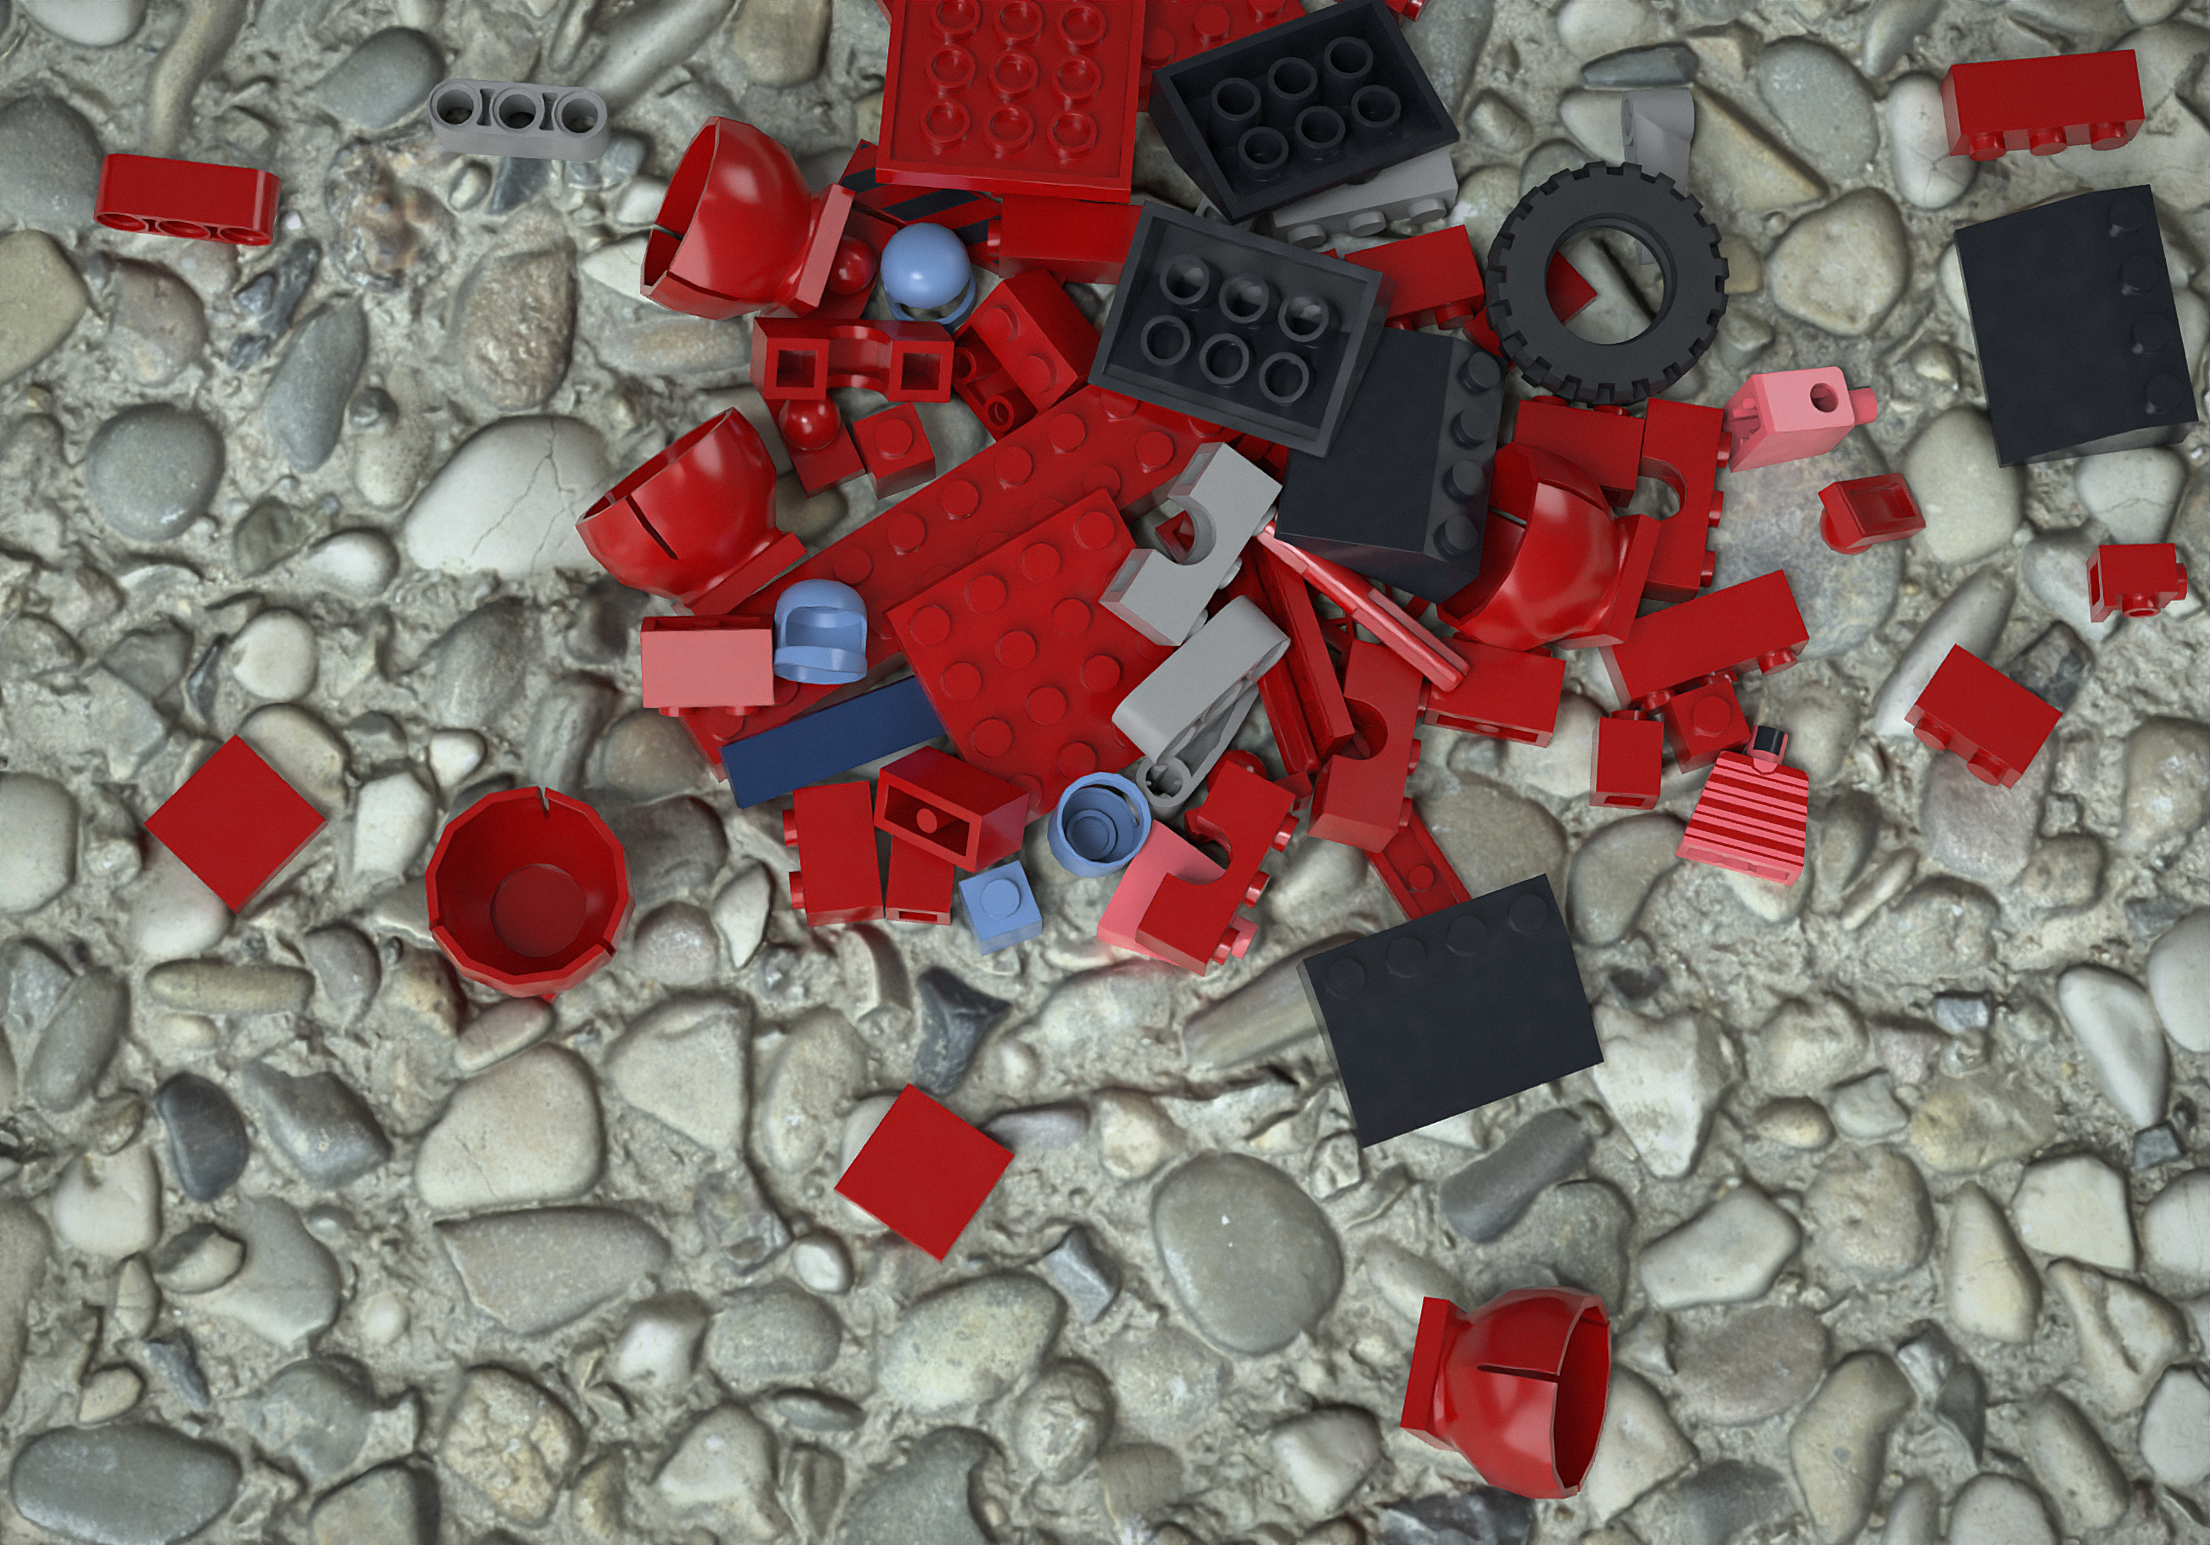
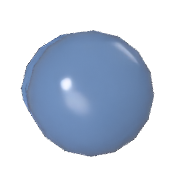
M925 222L906 226L890 238L882 252L880 273L892 317L895 320L923 321L915 320L904 313L900 303L911 308L922 309L942 306L958 296L968 281L967 295L960 307L949 316L934 320L939 321L947 333L952 332L966 321L976 298V278L974 271L971 269V262L965 244L954 231L937 223Z
M825 579L800 581L784 590L777 601L774 615L773 667L775 675L787 680L822 685L844 684L864 678L867 675L868 662L865 659L867 608L862 597L846 584Z
M1098 772L1079 778L1064 790L1049 818L1047 839L1052 855L1064 869L1079 877L1096 879L1115 874L1138 854L1149 834L1152 819L1148 802L1137 785L1120 774ZM1093 784L1114 786L1125 792L1138 808L1139 826L1135 815L1123 798L1107 789L1094 787L1080 788Z

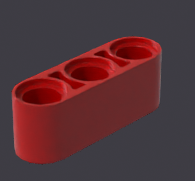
M108 154L103 157L93 219L105 227L125 232L246 246H267L273 242L282 180L272 173L252 168L132 154Z

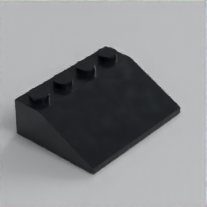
M1345 0L1152 71L1148 114L1174 161L1232 226L1456 143L1460 138L1459 131L1383 0Z
M2150 184L2088 192L1954 231L1953 237L1999 468L2178 444L2186 439L2199 422Z
M1145 200L1087 383L1326 459L1379 343L1398 281L1379 271Z
M1383 327L1379 343L1327 458L1325 459L1288 447L1274 538L1436 605H1440L1479 576L1508 360L1456 337Z
M1546 873L1305 958L1296 967L1362 1149L1604 1062L1570 938Z

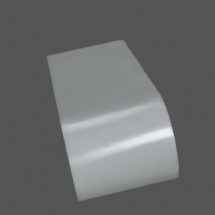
M456 78L447 79L437 84L429 93L427 100V112L435 137L444 148L457 153L584 162L593 161L602 156L609 148L612 139L606 104L596 92L583 87ZM463 107L473 111L470 118L461 124L453 125L443 121L444 116L454 108ZM517 112H527L535 116L531 124L524 128L514 129L505 125L506 120ZM588 116L597 121L596 125L585 133H575L567 129V125L577 117Z
M1241 595L1220 610L1137 686L1117 707L1111 721L1155 765H1164L1180 753L1267 673L1284 655L1291 640L1249 598Z

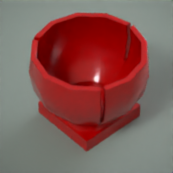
M709 116L691 139L682 156L654 220V224L684 238L680 241L654 228L651 230L641 266L640 294L668 310L716 321L761 310L759 317L802 318L819 306L855 191L833 182L821 191L812 190L786 146L750 124L721 116Z
M735 407L712 416L647 460L607 491L604 496L600 497L578 518L575 524L590 554L622 585L666 599L676 600L670 606L677 616L725 615L807 553V550L793 531H781L776 526V466L758 431Z
M1511 441L1495 453L1489 504L1525 521L1526 525L1515 522L1488 509L1479 576L1443 603L1436 605L1438 619L1481 644L1519 652L1546 643L1567 651L1627 643L1663 522L1642 513L1616 518L1594 476L1561 455L1540 447Z
M538 786L489 793L446 825L427 867L424 885L429 930L432 931L434 941L464 977L518 998L538 995L550 1005H553L562 992L573 990L609 964L612 958L615 957L636 906L630 854L598 811L586 803L548 787L545 788L544 797L548 799L549 810H547L544 804L542 790Z
M1571 1286L1522 1287L1509 1290L1468 1313L1450 1300L1424 1296L1400 1428L1435 1449L1460 1453L1489 1485L1530 1499H1566L1576 1496L1577 1492L1581 1491L1595 1462L1607 1415L1612 1369L1611 1325L1608 1320L1609 1314L1601 1296Z

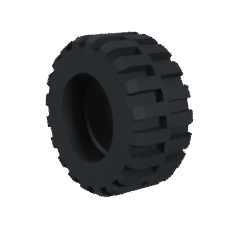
M1605 161L1588 162L1582 169L1570 171L1569 168H1566L1551 175L1547 182L1539 187L1534 186L1521 198L1513 211L1509 213L1493 240L1487 256L1489 260L1486 273L1483 276V287L1488 308L1485 312L1489 331L1494 330L1499 339L1500 345L1498 350L1508 360V363L1512 360L1523 372L1520 378L1534 389L1540 385L1552 392V396L1562 398L1568 403L1571 401L1586 403L1587 408L1623 404L1624 407L1640 403L1645 398L1656 393L1660 394L1675 384L1698 363L1697 361L1710 348L1719 332L1717 330L1719 320L1726 313L1729 295L1724 293L1725 280L1730 277L1728 258L1721 257L1718 244L1722 238L1715 222L1709 225L1700 214L1704 206L1692 193L1686 198L1673 188L1676 183L1674 179L1661 172L1656 177L1642 173V165L1623 162L1620 167H1607ZM1593 228H1611L1625 232L1640 241L1652 253L1659 265L1664 286L1660 309L1648 328L1634 338L1615 344L1589 342L1570 332L1552 311L1546 288L1549 265L1559 247L1569 238L1582 231Z

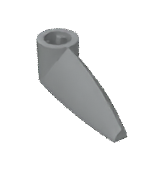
M1688 87L1627 90L1623 94L1621 103V126L1625 162L1642 165L1641 172L1656 177L1661 172L1674 179L1676 183L1673 188L1683 196L1685 195L1690 142L1693 137L1695 120L1693 98ZM1635 238L1638 265L1656 263L1657 261L1652 253Z
M1257 683L1253 684L1170 761L1161 766L1155 765L1148 757L1142 761L1131 782L1137 785L1146 798L1152 821L1154 819L1165 826L1173 821L1185 800L1210 771L1239 729L1259 693ZM1156 787L1164 794L1158 797L1152 794L1150 790ZM1124 792L1123 799L1135 815L1139 826L1138 808L1128 794Z

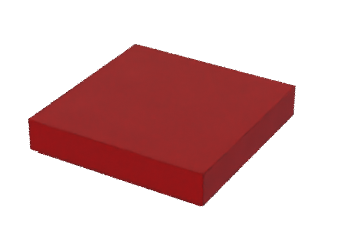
M234 734L144 825L237 915L328 823L240 737Z
M908 1083L834 1188V1192L941 1265L1015 1159V1155Z

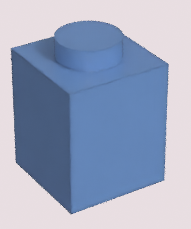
M1020 860L959 882V898L981 956L1042 935V918Z

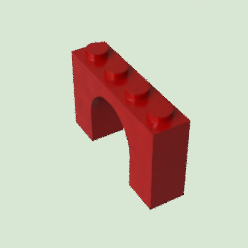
M1149 97L1138 101L1137 112L1148 113ZM991 192V198H1003L1001 219H989L987 256L999 257V278L1007 279L1009 278V273L1024 274L1045 267L1052 276L1067 277L1066 282L1118 285L1143 205L1093 203L1068 198Z

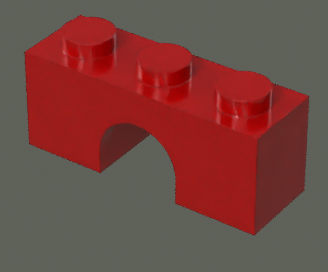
M754 317L750 379L762 399L825 400L826 389L858 387L879 392L888 402L950 403L954 340L939 321Z
M1650 397L1642 414L1645 423L1637 476L1654 478L1667 484L1677 497L1679 511L1670 518L1659 520L1663 523L1641 598L1681 604L1695 599L1700 587L1709 588L1711 585L1715 564V551L1705 549L1708 527L1718 528L1724 491L1713 490L1716 467L1726 469L1732 439L1731 431L1721 430L1724 409Z
M1353 638L1336 661L1335 674L1353 727L1364 736L1369 745L1370 758L1355 760L1335 754L1332 755L1316 777L1307 835L1381 853L1395 834L1402 835L1405 832L1410 818L1412 799L1404 796L1406 777L1413 776L1419 761L1421 740L1413 738L1416 718L1421 719L1427 708L1431 684L1430 682L1423 681V674L1389 647Z
M1226 760L1197 815L1195 830L1215 840L1222 846L1227 854L1229 867L1219 879L1203 885L1185 882L1167 872L1137 927L1135 942L1202 977H1205L1212 961L1224 966L1241 931L1231 927L1242 905L1252 910L1254 909L1271 876L1261 870L1272 848L1283 854L1299 824L1300 819L1291 814L1296 795Z

